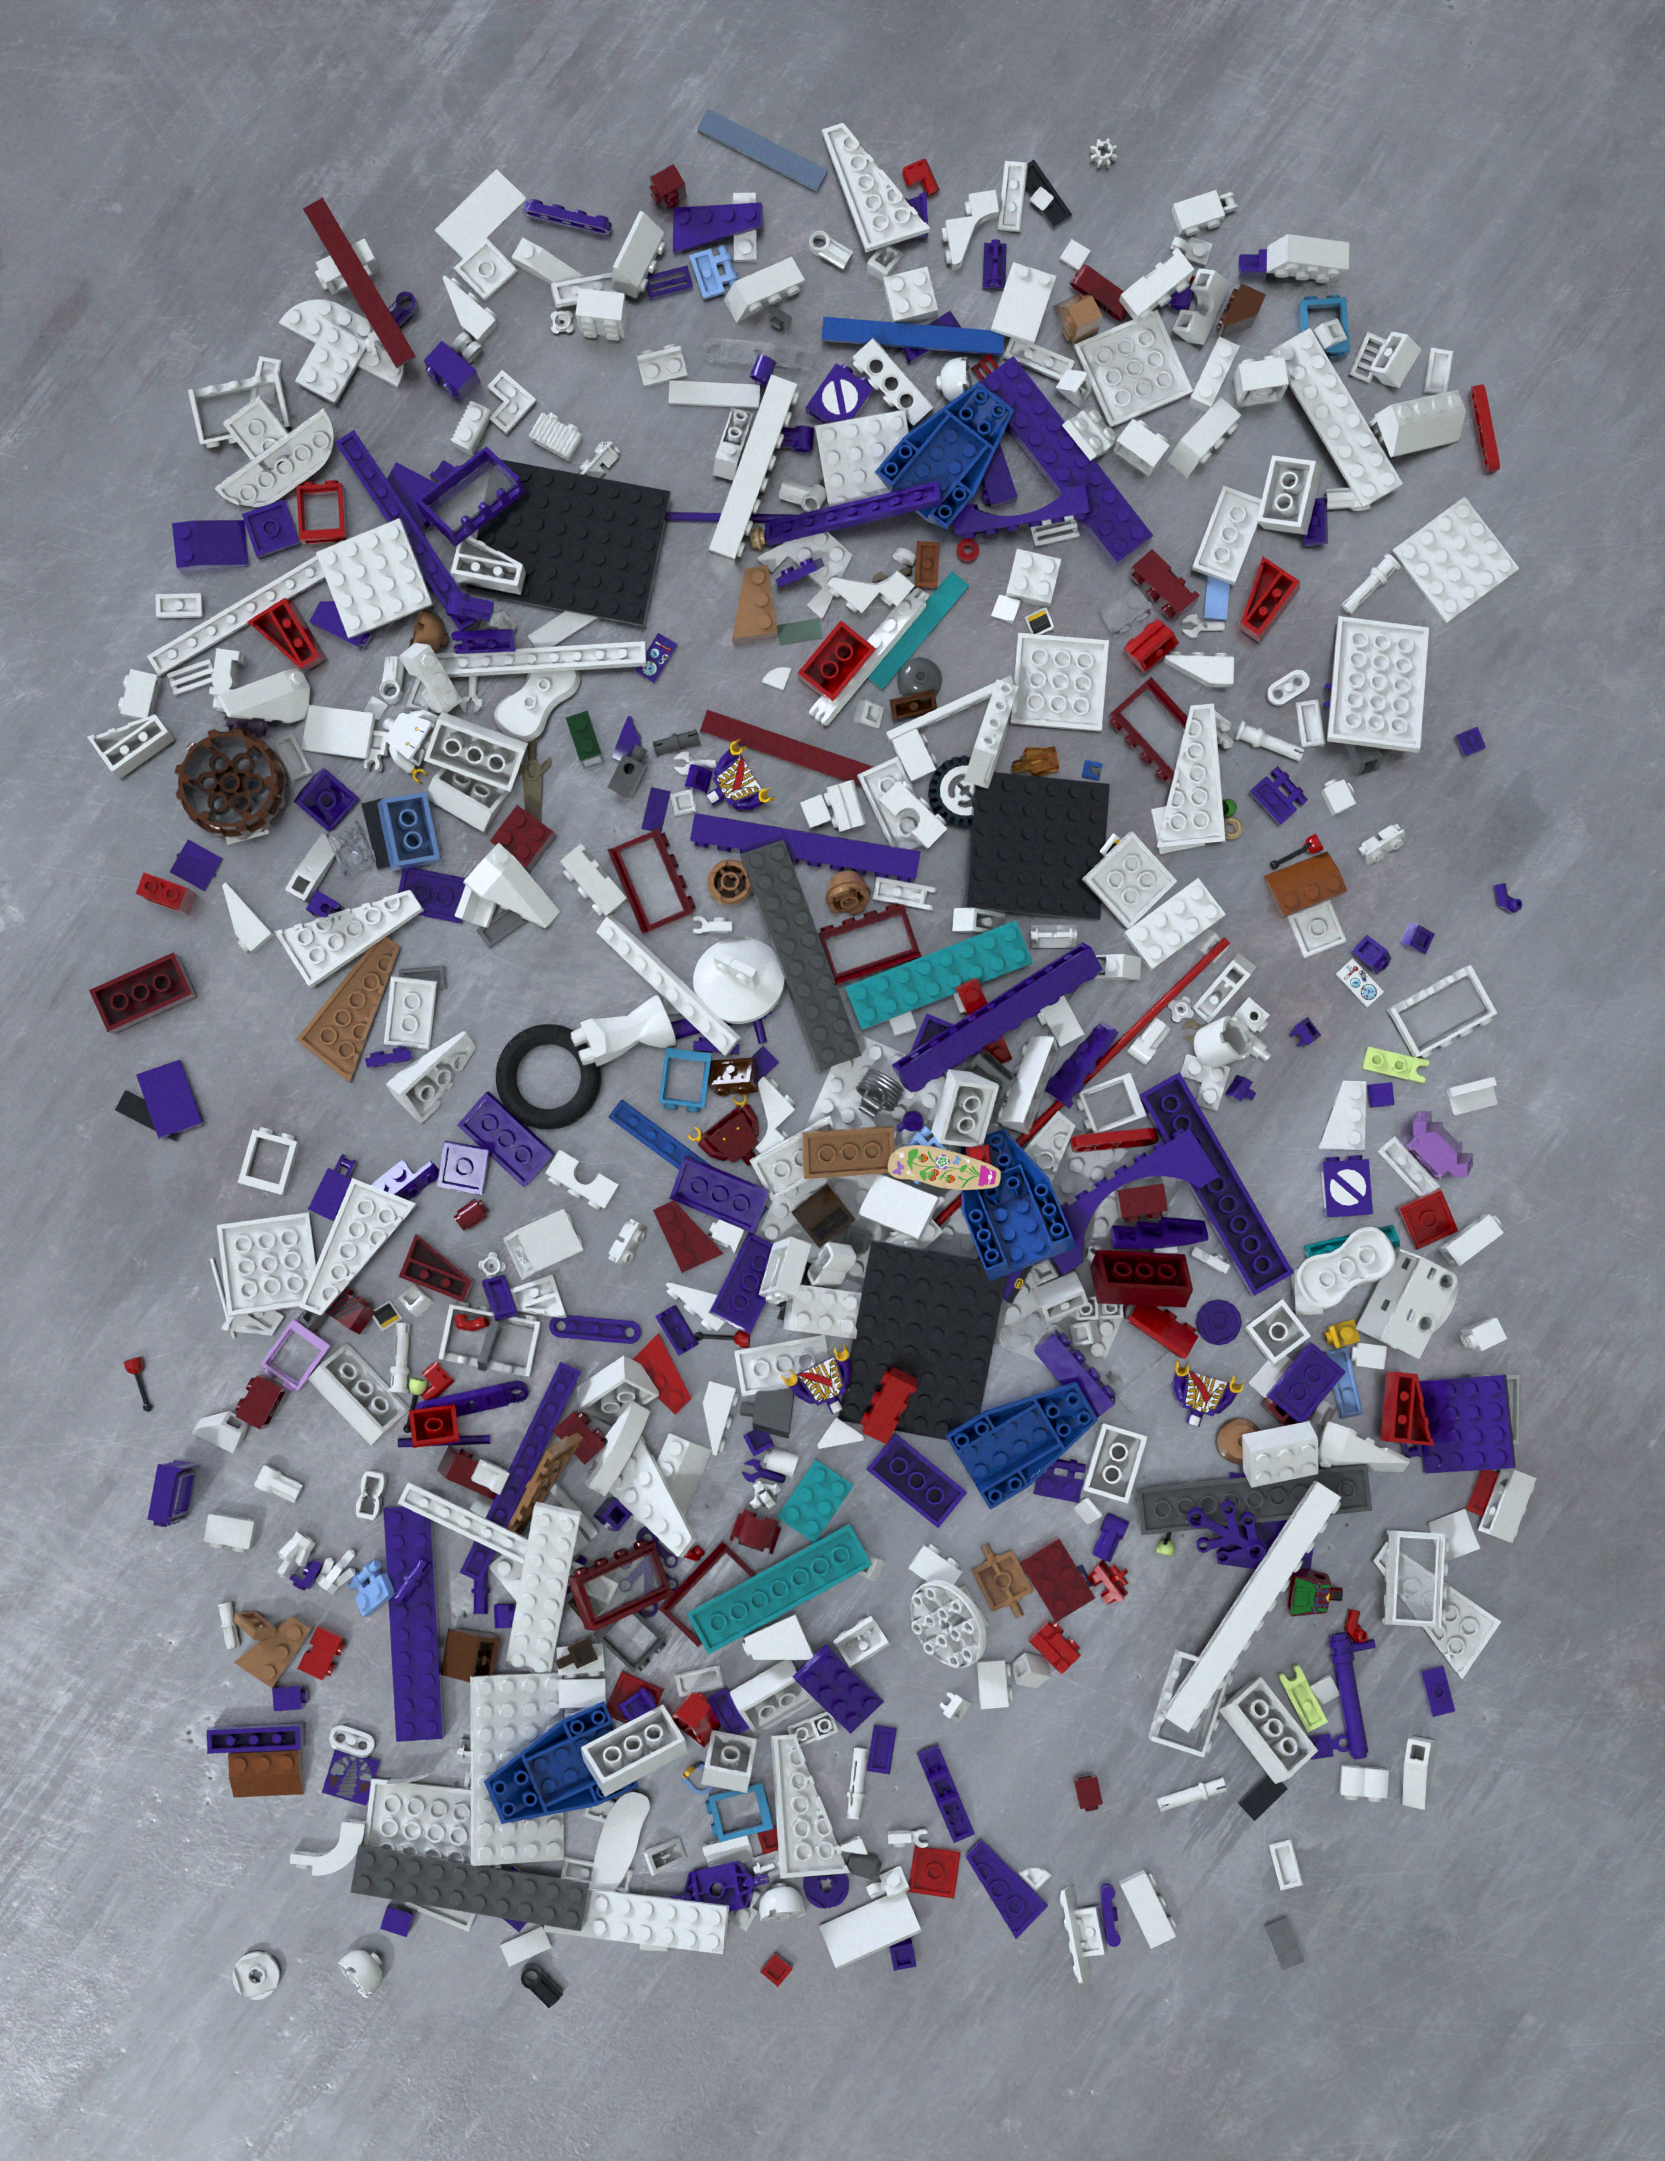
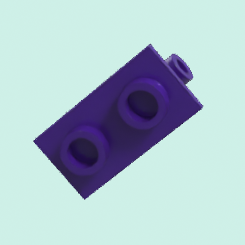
M998 239L991 240V243H984L983 288H1005L1007 244L1000 243Z

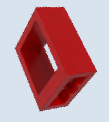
M336 480L325 481V484L316 485L315 482H304L302 486H296L300 542L305 545L336 543L341 540H347L346 500L343 484ZM338 494L340 528L307 530L306 496Z
M143 872L135 893L147 901L189 915L196 893L186 887Z

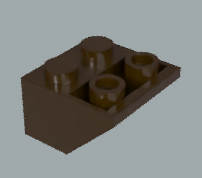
M828 1184L791 1212L819 1249L856 1220Z

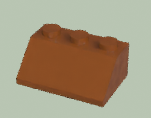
M1328 851L1264 876L1280 919L1343 895L1348 891L1340 870Z
M302 1749L228 1753L229 1780L234 1798L304 1794Z

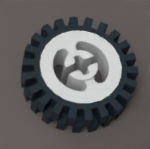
M967 755L956 756L951 760L943 762L933 774L928 791L929 802L934 809V813L939 814L948 825H954L957 828H971L972 806L967 808L960 807L958 803L965 804L970 801L967 795H960L961 789L968 788L967 794L973 798L974 784L964 780L960 781L953 791L954 798L949 797L948 786L955 778L965 777L971 759Z

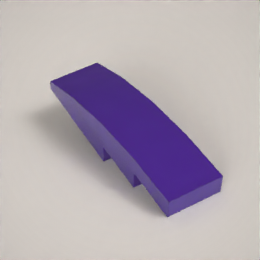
M1161 1217L1159 1223L1136 1221L1134 1227L1112 1225L1110 1229L1114 1249H1160L1204 1242L1209 1238L1204 1220Z
M937 1744L918 1752L917 1756L953 1843L975 1835L939 1745Z

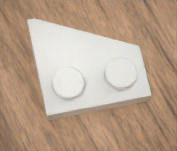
M275 1310L228 1317L221 1329L273 1336L285 1316Z

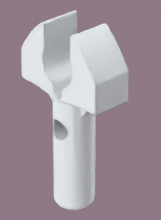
M1190 614L1182 621V623H1192L1194 626H1197L1193 630H1182V633L1190 639L1197 638L1198 633L1201 631L1225 630L1224 622H1201L1197 618V614Z
M469 676L467 695L461 697L462 701L459 705L465 714H467V704L471 699L475 703L474 715L483 707V699H479L476 695L478 676Z
M681 752L674 757L676 761L685 760L686 763H689L685 767H674V770L682 776H688L691 764L706 769H715L717 766L716 760L692 759L689 756V752Z

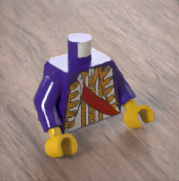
M738 739L730 744V748L720 758L713 777L717 788L707 793L706 796L712 806L725 800L729 808L754 810L765 802L774 801L775 797H767V792L772 789H762L742 755L738 756V754L747 749L746 746L740 750L738 749L737 743L740 741Z
M843 1345L844 1351L841 1353L837 1352L835 1347L833 1349L835 1356L798 1374L789 1369L792 1374L791 1377L784 1378L781 1375L782 1380L798 1398L806 1403H815L818 1406L826 1402L831 1414L842 1410L844 1407L838 1396L846 1392V1388L851 1382L852 1373L847 1346Z
M1179 1360L1175 1362L1176 1372L1172 1387L1176 1400L1181 1403L1180 1407L1190 1409L1186 1423L1200 1427L1203 1414L1214 1416L1223 1412L1232 1404L1237 1394L1243 1390L1245 1381L1243 1380L1242 1384L1237 1385L1234 1383L1236 1376H1233L1229 1386V1382L1189 1371V1362H1186V1366L1181 1368L1179 1367Z

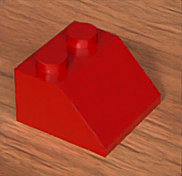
M455 1404L409 1411L413 1448L460 1442Z

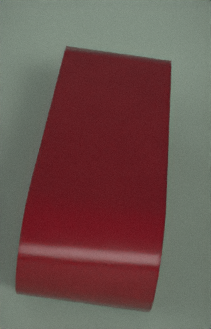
M1083 264L1069 282L1071 287L1081 295H1092L1100 309L1115 320L1122 322L1128 314L1119 302L1120 296L1124 291L1090 266Z

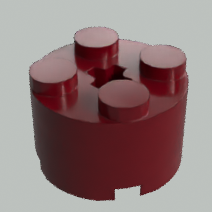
M744 1510L743 1514L738 1513L729 1540L734 1541V1538H738V1544L761 1552L764 1551V1548L770 1549L768 1554L773 1555L782 1529L778 1526L779 1521L768 1517L765 1518V1521L757 1519L756 1513Z

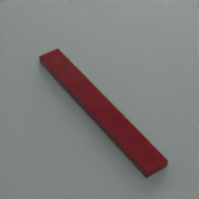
M323 197L303 208L396 369L416 358Z
M710 710L706 711L700 729L701 733L731 743L740 739L737 743L739 746H746L748 749L844 782L854 779L855 785L861 788L862 785L857 775L873 768V766Z

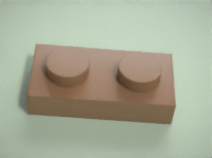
M258 1612L235 1613L234 1622L253 1640L264 1641L266 1638L275 1637L276 1628Z

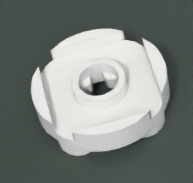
M254 1951L247 1953L238 1961L233 1971L234 1987L241 1995L249 1997L248 1999L260 2000L268 1997L279 1984L280 1968L278 1963L267 1952ZM254 1969H257L263 1975L260 1977L259 1982L255 1978L251 1979L250 1977Z

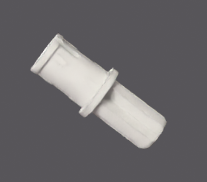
M232 1602L218 1604L222 1623L220 1628H223L227 1649L240 1646L237 1624L234 1622Z

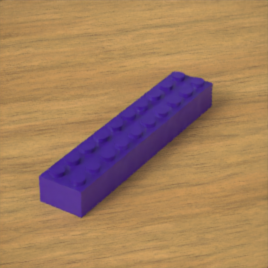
M1014 356L980 381L983 386L1014 409L1006 429L1059 496L1063 494L1062 488L1089 485L1093 512L1087 513V518L1077 520L1114 567H1117L1151 541L1153 537L1151 531L1094 459L1090 461L1062 426L1065 421Z
M1180 1072L1140 1094L1139 1097L1162 1141L1165 1140L1168 1143L1174 1139L1172 1134L1184 1127L1187 1131L1191 1128L1220 1173L1218 1178L1202 1188L1187 1181L1186 1183L1250 1295L1255 1296L1294 1274Z
M404 1506L385 1507L383 1511L387 1574L395 1593L405 1579L403 1577L405 1574L408 1575L419 1557L431 1565L420 1581V1587L415 1588L405 1605L394 1597L388 1600L396 1742L443 1739L446 1736L443 1678L441 1675L442 1661L434 1521Z

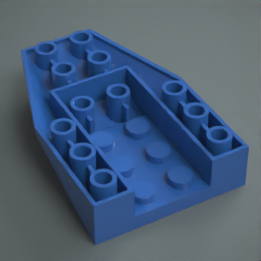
M1004 1128L986 1135L983 1145H989L991 1165L1000 1170L1001 1180L999 1186L994 1188L962 1190V1213L990 1282L1076 1248V1245L1047 1175ZM961 1146L962 1155L966 1156V1148L968 1147Z

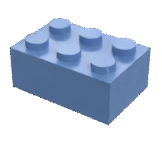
M422 792L381 799L377 806L391 871L436 864L440 859L427 793Z

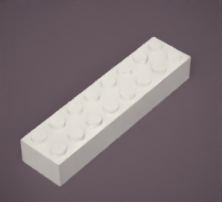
M771 374L709 552L734 561L736 556L741 558L745 543L742 542L744 535L749 536L753 522L750 521L751 514H757L761 500L757 499L759 492L764 493L769 478L765 477L767 470L772 471L776 456L773 455L775 448L780 449L784 438L781 430L783 427H788L792 413L788 412L790 405L795 406L800 391L796 390V383Z

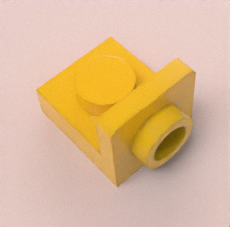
M1351 1319L1327 1326L1328 1332H1325V1338L1328 1346L1332 1345L1333 1349H1338L1360 1342L1358 1330L1355 1329V1320Z

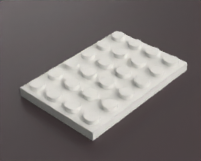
M1338 616L1327 741L1419 753L1429 627Z
M371 1779L363 1845L471 1863V1789L414 1782L386 1784L389 1781L388 1779ZM502 1864L484 1865V1866L502 1868Z

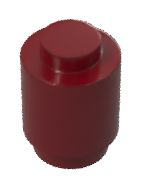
M474 1198L460 1208L453 1217L462 1230L465 1231L468 1228L472 1229L488 1217L486 1212L489 1209L482 1200L477 1201Z

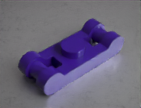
M1103 1883L1100 1887L1105 1938L1109 1946L1117 1947L1121 1942V1938L1114 1925V1921H1118L1117 1907H1112L1115 1890L1110 1883Z

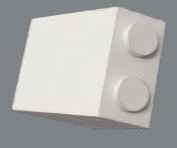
M564 1209L521 1227L503 1238L522 1280L583 1251L582 1240L575 1233L572 1227V1219Z
M796 1611L749 1632L744 1636L745 1640L742 1641L747 1656L752 1655L753 1660H810L815 1655Z

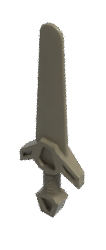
M539 737L527 742V756H529V759L523 765H520L519 771L523 774L525 811L541 822L542 774L551 765V757L547 758L542 764L537 761V757H535L537 756V752H535L536 743L539 741Z

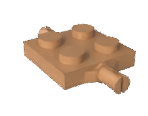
M988 1543L986 1547L989 1554L985 1546L981 1547L987 1560L971 1571L992 1612L1002 1607L1010 1606L1015 1619L1019 1618L1016 1608L1020 1616H1023L1024 1613L1018 1602L1024 1596L1034 1591L1013 1549L1002 1555H995Z

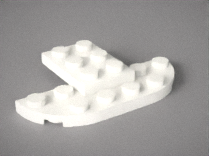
M316 299L294 306L279 321L282 327L315 344L295 380L300 386L336 404L355 369L359 367L399 389L403 379L404 365L396 369L383 345L379 344V340L374 341L378 355L373 356L372 352H367L364 339L368 338L367 333L375 331L366 318L335 302Z
M260 395L225 420L223 425L252 461L217 485L215 490L234 504L262 507L279 500L321 469L332 451L334 431L332 421L326 409H321L289 433Z

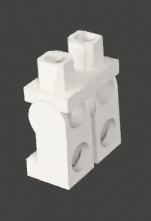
M216 648L212 678L214 687H210L209 694L214 697L213 708L217 709L218 712H225L218 696L239 688L237 682L239 666L245 667L246 657L240 651Z

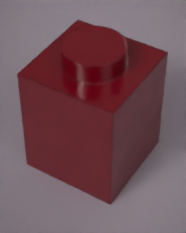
M1096 1774L1074 1778L1073 1782L1079 1808L1085 1809V1812L1099 1809L1098 1805H1102L1103 1802Z

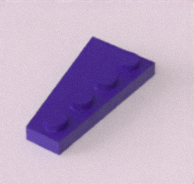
M759 202L673 208V253L676 255L686 249H695L712 241L724 240L723 238L731 235L737 236L762 228L763 204Z
M1102 1020L1086 1040L1078 1046L1072 1056L1063 1063L1058 1072L1048 1080L1045 1092L1070 1109L1074 1104L1072 1098L1076 1092L1081 1093L1085 1086L1083 1081L1086 1076L1093 1074L1097 1068V1059L1104 1057L1119 1032Z
M981 1839L965 1857L1015 1939H1017L1048 1907V1904Z

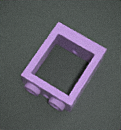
M292 1319L261 1365L265 1367L263 1371L272 1378L278 1376L284 1381L282 1385L293 1392L295 1389L301 1391L308 1382V1378L318 1368L333 1345L317 1333L310 1331L299 1320ZM294 1331L321 1350L299 1381L272 1363Z

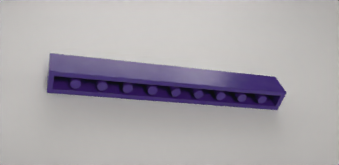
M694 813L690 841H695L694 846L708 848L709 844L718 845L717 850L731 852V848L740 849V854L784 839L792 863H798L799 859L807 860V865L821 867V863L830 864V869L843 871L844 867L853 868L852 871L866 875V871L875 872V877L888 879L889 875L898 876L897 880L911 882V878L916 879L921 851Z
M1082 942L892 1064L904 1088L911 1093L922 1090L926 1083L942 1077L945 1071L951 1067L961 1065L964 1059L971 1054L975 1055L981 1052L985 1045L998 1041L1004 1033L1021 1026V1022L1027 1018L1037 1016L1041 1009L1057 1003L1060 997L1066 993L1076 991L1083 982L1096 978L1097 973L1102 971L1103 968L1092 947Z

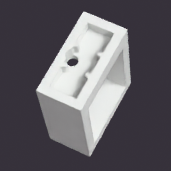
M365 238L351 245L369 276L380 271ZM331 256L316 262L319 270L315 271L324 290L329 289L331 295L348 287Z
M1131 1073L1085 1089L1081 1093H1077L1078 1098H1075L1079 1111L1084 1110L1087 1118L1083 1121L1088 1133H1103L1147 1116ZM1122 1083L1134 1115L1097 1128L1086 1096Z
M260 1127L259 1131L252 1130L238 1183L286 1195L300 1142L294 1141L296 1136L282 1133L281 1137L272 1135L274 1130ZM259 1137L290 1146L279 1184L248 1176Z
M1490 1214L1482 1215L1438 1249L1452 1267L1461 1266L1504 1233L1501 1230L1503 1225L1496 1216L1491 1217Z
M788 1237L773 1243L759 1295L765 1297V1300L772 1304H779L780 1302L797 1297L812 1244L794 1237Z

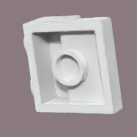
M1088 407L1077 416L1068 419L1062 426L1091 461L1106 454L1115 446L1117 439L1115 438V432L1101 420L1100 413Z

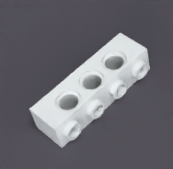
M872 338L853 356L855 360L853 365L861 373L865 371L869 375L870 379L868 381L876 390L880 388L885 393L884 400L891 407L895 405L899 410H905L907 424L911 423L914 426L934 407L875 338ZM880 360L883 364L882 371H872L870 367L871 361ZM888 377L897 379L898 387L896 389L887 388L885 381ZM904 394H909L913 398V404L909 407L901 403L900 399Z

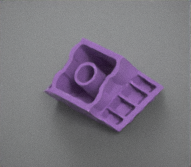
M1419 1111L1413 1120V1135L1415 1138L1405 1148L1437 1180L1439 1178L1442 1179L1448 1172L1454 1177H1468L1473 1167V1153H1462V1142H1458L1443 1127V1122H1432V1111Z

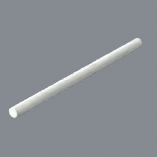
M212 1258L210 1259L225 1316L228 1319L226 1298L215 1259ZM230 1331L232 1339L236 1338L235 1331Z

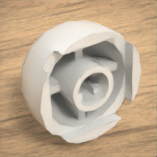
M968 357L951 359L943 366L941 376H937V388L943 391L945 398L950 402L972 387V377L969 371H966V369H970Z
M785 1883L773 1884L772 1889L766 1891L759 1902L760 1921L765 1920L766 1923L789 1921V1917L796 1914V1919L806 1914L802 1895L793 1887H786Z
M354 1950L338 1961L343 1974L352 1985L360 1986L358 1991L364 1997L368 1998L379 1987L382 1981V1970L380 1968L382 1961L374 1952L370 1955L364 1950Z

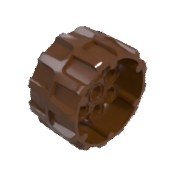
M240 728L226 732L213 729L208 731V737L202 739L197 744L190 742L186 747L188 753L183 763L176 765L175 774L178 776V790L175 794L177 800L189 815L188 818L218 838L224 836L244 840L248 839L249 834L261 828L264 830L269 829L272 826L271 819L279 809L283 810L285 808L284 791L285 785L288 784V776L284 772L276 752L262 739ZM242 745L248 750L246 753L236 754L233 760H231L226 754L222 753L220 748ZM212 754L209 759V766L212 770L210 772H203L197 779H194L201 763ZM264 755L270 768L271 777L267 776L263 779L260 775L254 773L256 769V764L253 760L254 756L260 758ZM219 759H226V766L223 769H216V762ZM244 759L249 760L248 768L240 770L239 762ZM208 778H213L214 785L210 789H205L204 781ZM230 779H236V787L231 790L227 789V782ZM258 779L260 781L258 789L250 790V782ZM200 789L206 795H210L207 800L208 807L210 808L209 813L207 811L200 813L196 806L193 792H197ZM266 789H270L262 807L252 815L251 813L254 810L252 797L261 796ZM223 798L225 800L224 806L221 809H215V801ZM247 799V807L242 810L238 809V801ZM232 808L243 819V821L237 823L222 824L219 823L216 817L217 815L227 814Z

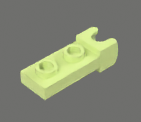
M1367 1047L1362 1069L1424 1084L1425 1077L1418 1075L1416 1069L1418 1067H1427L1430 1061Z
M1295 1664L1293 1666L1295 1672L1293 1679H1287L1281 1672L1277 1676L1308 1733L1328 1721L1300 1666Z

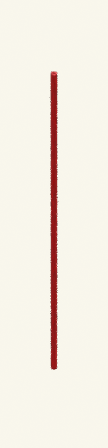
M1225 937L1219 941L1106 1052L1104 1057H1100L1096 1061L1097 1068L1093 1074L1086 1076L1083 1084L1086 1085L1231 943ZM1056 1100L1033 1123L1029 1135L1023 1133L1015 1140L1017 1144L1022 1147L1064 1105ZM962 1193L934 1219V1222L939 1227L962 1206Z

